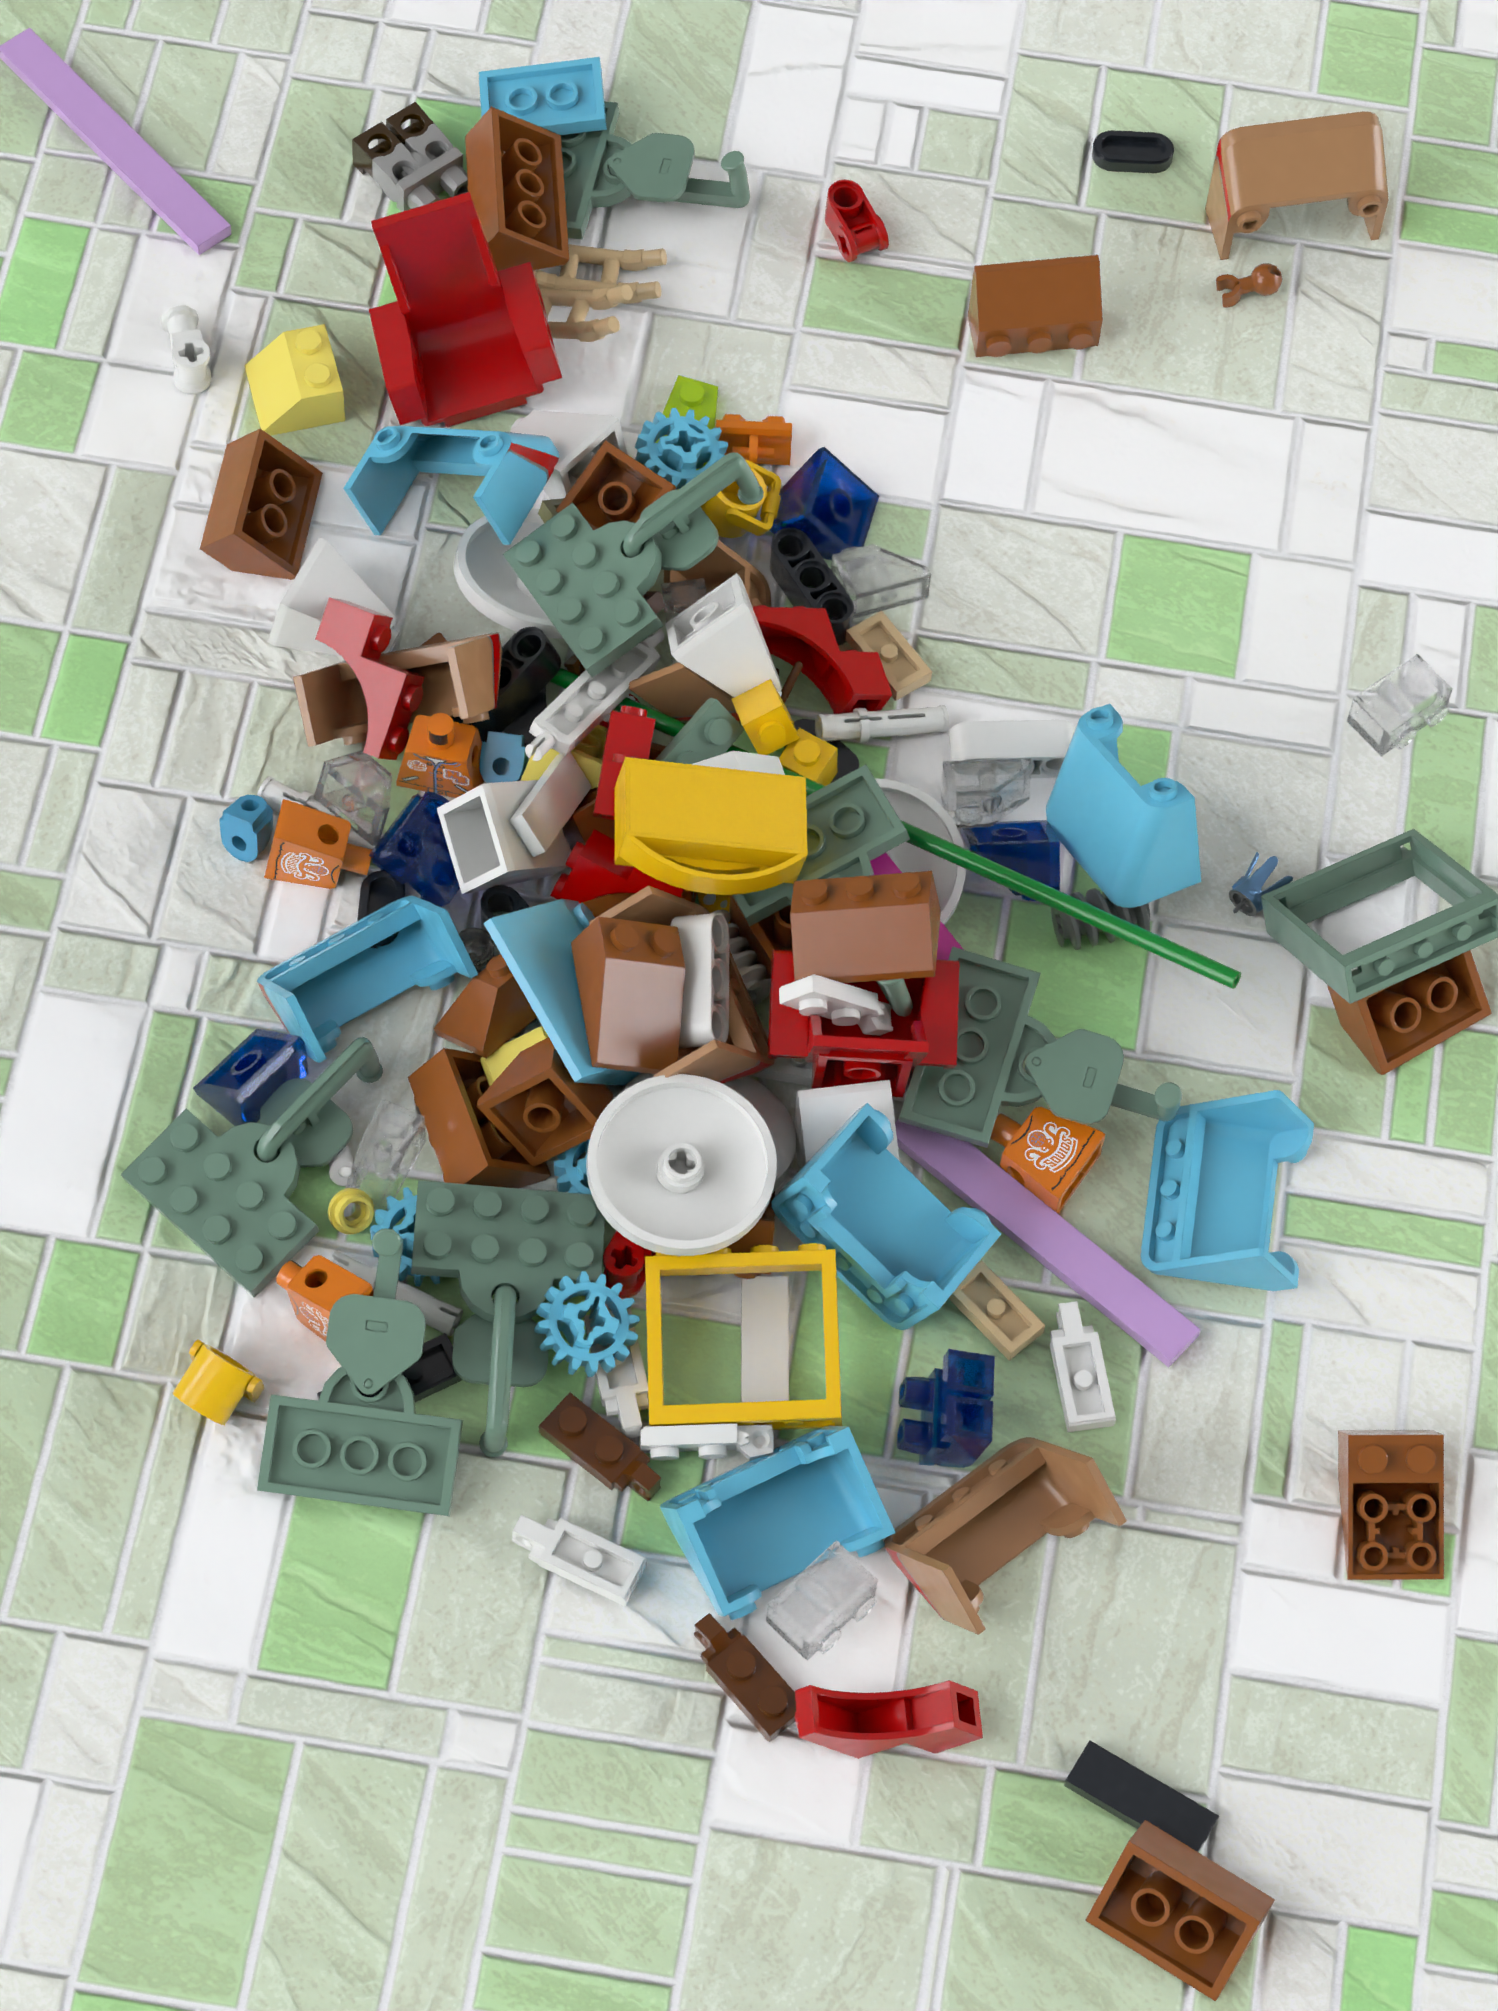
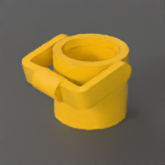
M746 460L756 476L759 486L764 491L762 500L753 505L742 503L738 498V490L740 488L734 481L700 506L715 525L720 537L732 539L742 537L747 532L756 536H763L772 528L773 522L777 519L781 496L779 495L781 479L778 475ZM760 508H761V512H760V518H761V520L759 521V520H757V519H755V518H756V516H757V514H758V512H759V510H760Z
M197 1339L189 1350L192 1363L172 1394L196 1412L225 1426L243 1396L255 1403L265 1387L262 1380L256 1377L248 1368L225 1353Z

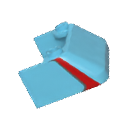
M388 426L377 432L343 489L373 534L381 535L419 472L485 476L473 498L503 545H510L553 473L560 456L552 440L543 435L501 431Z
M407 896L380 908L271 968L257 979V983L300 1052L320 1063L327 1059L324 1053L332 1050L337 1045L335 1039L341 1034L340 1026L414 985L419 987L429 986L431 990H438L452 983L455 980L454 974L457 972L470 979L478 975V972L448 911L416 896ZM399 931L396 939L390 944L377 947L378 949L371 948L374 944Z

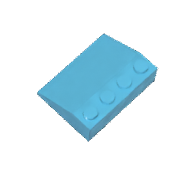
M559 899L493 917L484 922L483 924L574 1082L624 1086L641 1074V1072L592 1067L571 942L590 925L589 921L595 918L585 904H579L578 901Z

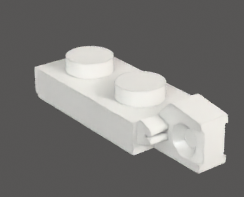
M815 974L779 988L780 1004L798 1009L801 1015H820L832 1019V1023L838 1026L858 1024L862 1032L868 1035L880 1036L893 1031L891 1026L892 1007L890 1004L878 1001L877 993Z
M1077 1301L1058 1304L1059 1312H1056L1059 1330L1050 1331V1349L1067 1432L1114 1426L1116 1416L1098 1332H1094L1092 1325L1082 1326Z
M631 1308L627 1310L628 1314H632ZM590 1315L584 1316V1325L587 1335L589 1334V1332L593 1330L590 1327ZM635 1327L629 1329L636 1333ZM638 1339L633 1346H626L630 1354L623 1362L615 1359L616 1366L611 1372L606 1373L599 1364L595 1373L602 1407H605L606 1415H618L621 1432L629 1439L640 1436L642 1421L639 1411L649 1409L648 1383ZM608 1343L606 1346L596 1344L590 1348V1353L601 1352L609 1348L611 1344Z
M736 1423L648 1426L640 1430L639 1436L640 1449L644 1453H650L651 1460L659 1461L679 1459V1452L698 1451L699 1458L702 1459L727 1457V1450H736L749 1460L773 1455L774 1446L772 1425L737 1426Z
M521 1515L512 1531V1542L531 1551L528 1558L538 1563V1566L623 1606H626L647 1566V1559L562 1518L558 1522L548 1519L546 1524L542 1525Z

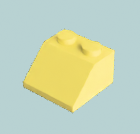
M325 324L283 332L244 365L259 426L270 436L345 421L343 388Z

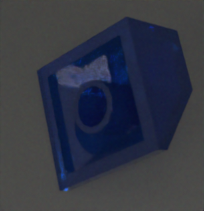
M822 447L780 489L781 501L777 518L774 519L773 526L769 530L773 534L787 527L802 530L809 537L823 559L853 566L859 563L879 495L827 448Z
M1047 820L960 823V833L969 851L1060 891V841ZM1009 889L1015 896L1021 895V898L1023 900L1036 901L1023 894H1020L1014 890Z

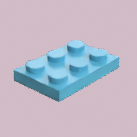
M600 57L479 72L481 118L492 106L559 135L607 130Z

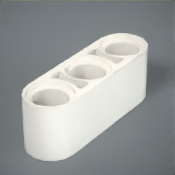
M1059 719L967 721L955 724L949 730L952 773L961 779L1057 778L1074 734L1075 726L1069 721Z
M721 913L675 917L670 926L678 927L685 963L679 1048L702 1047L714 1039L725 1043L729 1032V928L727 921Z

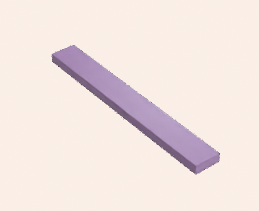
M31 28L26 29L0 45V59L198 255L232 234L231 225Z
M899 1119L895 1122L898 1147L972 1208L983 1211L994 1226L1167 1367H1170L1199 1336L1200 1328L971 1143L900 1122Z

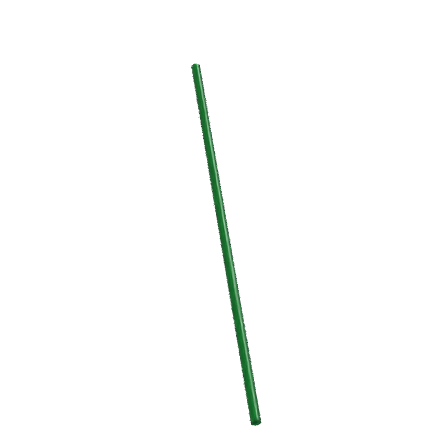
M560 667V670L550 682L566 689L579 676ZM628 697L613 709L616 712H620L621 706L645 709L648 711V718L656 719L654 729L673 738L686 725V723ZM731 745L725 752L740 751L750 753L735 745ZM782 767L785 775L804 777ZM806 778V797L825 786ZM901 820L910 838L906 842L1229 988L1235 989L1240 981L1241 972Z

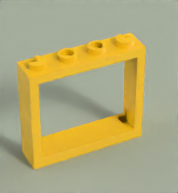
M808 1243L799 1245L798 1251H779L777 1246L759 1245L751 1247L750 1253H731V1249L725 1247L711 1253L695 1256H674L657 1252L656 1256H645L649 1426L737 1423V1426L772 1425L773 1430L815 1429L829 1425L842 1426L835 1249L826 1250V1246L823 1244ZM822 1270L826 1399L664 1405L661 1277Z

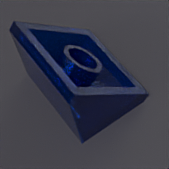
M257 1028L195 1085L193 1089L199 1097L234 1126L249 1122L257 1123L260 1120L261 1106L284 1082L296 1078L303 1079L309 1074L305 1043L301 1036Z

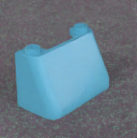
M1109 703L1091 709L1079 719L1046 805V819L1049 829L1109 900L1120 907L1134 908L1201 882L1195 797L1184 785L1170 778H1158L1142 786L1138 784L1119 762L1117 738L1123 731V720Z
M866 1103L844 1123L779 1191L771 1202L772 1209L779 1220L804 1244L819 1243L825 1245L826 1250L835 1249L837 1276L884 1322L896 1329L906 1330L942 1307L999 1238L1001 1233L991 1224L989 1217L983 1211L977 1208L960 1207L951 1212L886 1149L894 1139L891 1123L883 1113L873 1109Z
M829 1425L808 1432L773 1449V1455L759 1457L743 1463L660 1505L670 1530L717 1614L723 1617L729 1615L730 1620L741 1618L756 1610L757 1606L754 1601L762 1596V1591L842 1552L856 1551L858 1557L872 1554L884 1547V1538L896 1533L849 1426Z

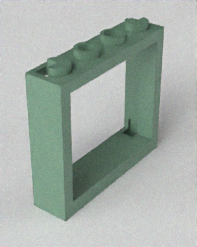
M1415 829L1261 896L1267 933L1349 1004L1498 938V894ZM1410 842L1411 850L1405 847L1401 848L1400 846ZM1413 876H1416L1452 905V907L1344 955L1306 925Z

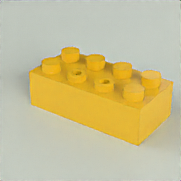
M625 757L615 784V865L633 866L659 881L678 888L718 895L752 893L782 883L794 884V881L797 880L808 855L806 777Z

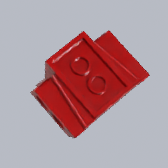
M470 192L371 221L397 301L369 309L387 392L400 425L421 420L424 426H431L444 422L446 427L525 405L527 404L526 397L537 395L544 391L543 383L562 378L542 294L531 262L500 271L497 270Z
M772 950L767 1059H777L778 1057L805 1059L806 1062L812 1063L811 1089L890 1080L892 1097L903 1098L911 1068L921 1065L943 1067V1069L953 1070L957 1066L960 962L958 960L937 959L935 977L904 979L913 1002L912 1012L909 1016L903 1017L898 1016L891 1009V1026L893 1031L878 1036L864 1034L858 1024L838 1026L832 1023V1019L820 1015L804 1016L799 1013L798 1009L780 1004L779 988L795 982L793 951ZM876 981L844 983L877 993L878 1001L889 1004Z

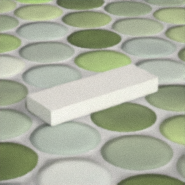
M571 752L566 756L562 754L556 755L510 819V823L533 857L548 850L592 787Z
M756 1276L754 1279L741 1278V1402L789 1401V1276Z

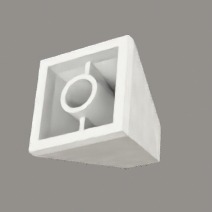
M533 410L526 417L518 418L510 430L512 433L549 437L557 448L560 458L543 488L550 500L566 497L605 440L628 455L620 421L613 415Z
M319 537L280 602L267 643L278 647L341 656L326 644L315 640L328 599L331 597L350 601L392 617L390 625L391 639L388 647L382 653L390 652L400 632L393 629L397 618L327 540Z
M737 573L665 623L671 654L676 661L731 696L736 697L769 679L772 680L779 695H782L779 676L743 581Z

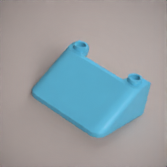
M1273 1090L1184 1105L1179 1107L1173 1120L1168 1122L1158 1121L1155 1131L1141 1247V1261L1150 1272L1163 1276L1267 1291L1298 1288L1299 1267L1297 1262L1285 1252H1269L1278 1163H1297L1306 1156L1313 1139L1314 1123L1282 1091Z

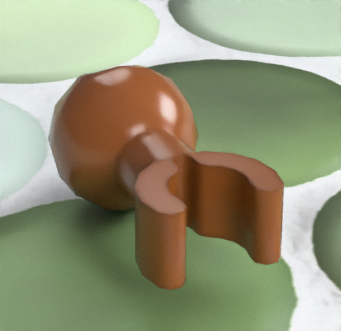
M1263 263L1256 266L1250 276L1238 279L1229 274L1217 277L1216 289L1217 291L1224 289L1232 290L1222 295L1223 307L1227 308L1236 305L1243 294L1255 291L1257 294L1267 296L1276 293L1283 279L1277 266Z

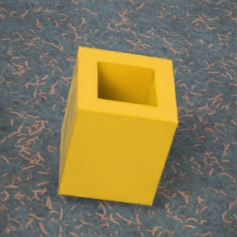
M771 679L731 699L741 724L758 754L769 755L800 739L792 718Z
M799 728L797 732L800 739L788 744L779 757L782 767L824 786L829 785L837 774L838 748Z

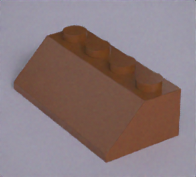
M491 106L467 133L465 143L468 192H470L497 270H504L527 262H531L533 270L565 265L570 259L561 135Z

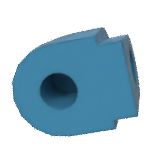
M488 731L487 742H482L479 763L480 773L485 782L521 780L528 763V756L525 752V736Z
M245 795L223 811V816L219 819L220 835L226 850L238 860L250 862L265 849L273 831V810L265 799L257 795Z

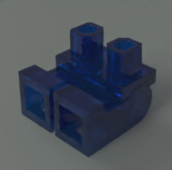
M429 791L425 792L423 796L418 793L412 796L370 852L369 856L379 869L391 874L401 884L407 882L421 895V899L443 907L449 904L460 890L437 812L438 807L450 801L435 792Z
M948 1349L943 1357V1369L935 1368L928 1378L905 1377L899 1387L898 1404L903 1408L921 1410V1421L903 1418L897 1432V1449L919 1454V1465L934 1466L936 1464L943 1467L957 1468L971 1466L992 1442L993 1401L990 1400L994 1396L995 1356Z

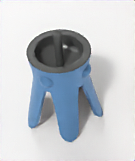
M1256 852L1245 876H1242L1229 892V898L1236 907L1233 910L1234 913L1240 910L1248 916H1255L1263 909L1262 895L1293 881L1292 876H1286L1267 889L1261 890L1278 864L1276 856L1267 859L1249 878L1259 858V853Z

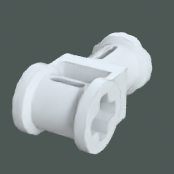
M180 305L170 308L162 315L161 325L163 330L168 332L171 342L172 360L175 367L174 384L182 392L197 394L206 390L211 383V371L206 366L210 360V348L203 341L200 329L196 327L199 322L196 310L186 305Z

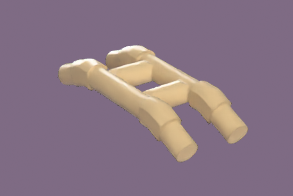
M568 244L570 260L565 265H561L559 276L539 269L533 270L540 289L592 291L593 289L613 288L628 284L632 288L633 297L631 300L622 303L632 304L640 303L642 300L660 298V283L655 281L640 284L638 282H618L617 284L619 268L621 267L622 270L639 271L647 270L648 267L666 265L667 254L663 248L647 251L644 249H624V251ZM578 263L603 265L600 282L576 279Z
M628 284L613 288L593 289L592 291L540 289L547 318L552 306L572 307L566 322L548 321L552 338L578 339L580 342H594L603 339L606 335L616 333L620 329L619 320L615 316L600 320L584 321L590 307L593 310H607L616 307L619 303L631 300L633 297L632 288Z

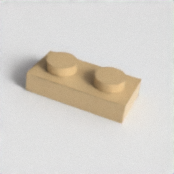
M883 611L846 630V641L853 650L859 652H878L892 697L895 701L931 681V669Z
M982 1260L976 1264L948 1298L1009 1361L1044 1333L1045 1324Z

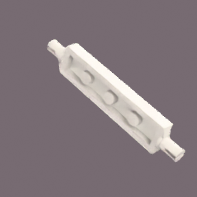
M659 629L656 633L654 632L592 678L585 670L533 720L529 733L536 738L526 746V755L531 758L534 754L532 760L539 761L550 749L556 750L563 756L571 752L632 692L629 690L630 681L648 675L656 668L661 656L654 648L664 640L662 629Z

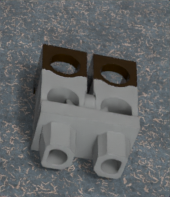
M416 102L387 118L386 126L383 122H380L352 139L353 165L363 175L368 173L381 186L388 198L397 203V208L401 212L440 201L441 199L437 195L444 191L451 197L468 192L467 173L463 169V154L457 147H453L448 138ZM410 119V126L402 129V123ZM378 139V145L369 149V143Z

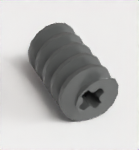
M1096 888L1088 890L1085 898L1079 892L1070 894V896L1134 925L1138 924L1139 927L1150 931V909L1148 903L1134 908L1120 907L1111 902L1103 892L1101 894ZM1051 908L1055 935L1061 947L1064 946V940L1069 939L1075 950L1081 949V939L1084 935L1087 936L1092 947L1097 946L1099 932H1104L1109 943L1115 942L1116 936Z

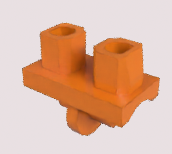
M725 414L722 420H716V428L720 427L722 430L718 441L728 443L725 455L735 452L755 464L790 465L792 423H785V419L782 416H767L762 422L745 421L738 414Z

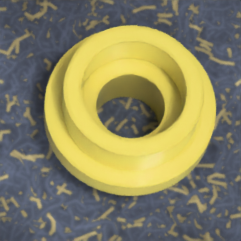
M351 1187L339 1191L332 1198L328 1207L330 1223L335 1229L344 1234L351 1235L364 1231L369 1227L374 1217V1204L371 1197L358 1188ZM350 1203H355L354 1213L351 1216L344 1217L345 1208Z

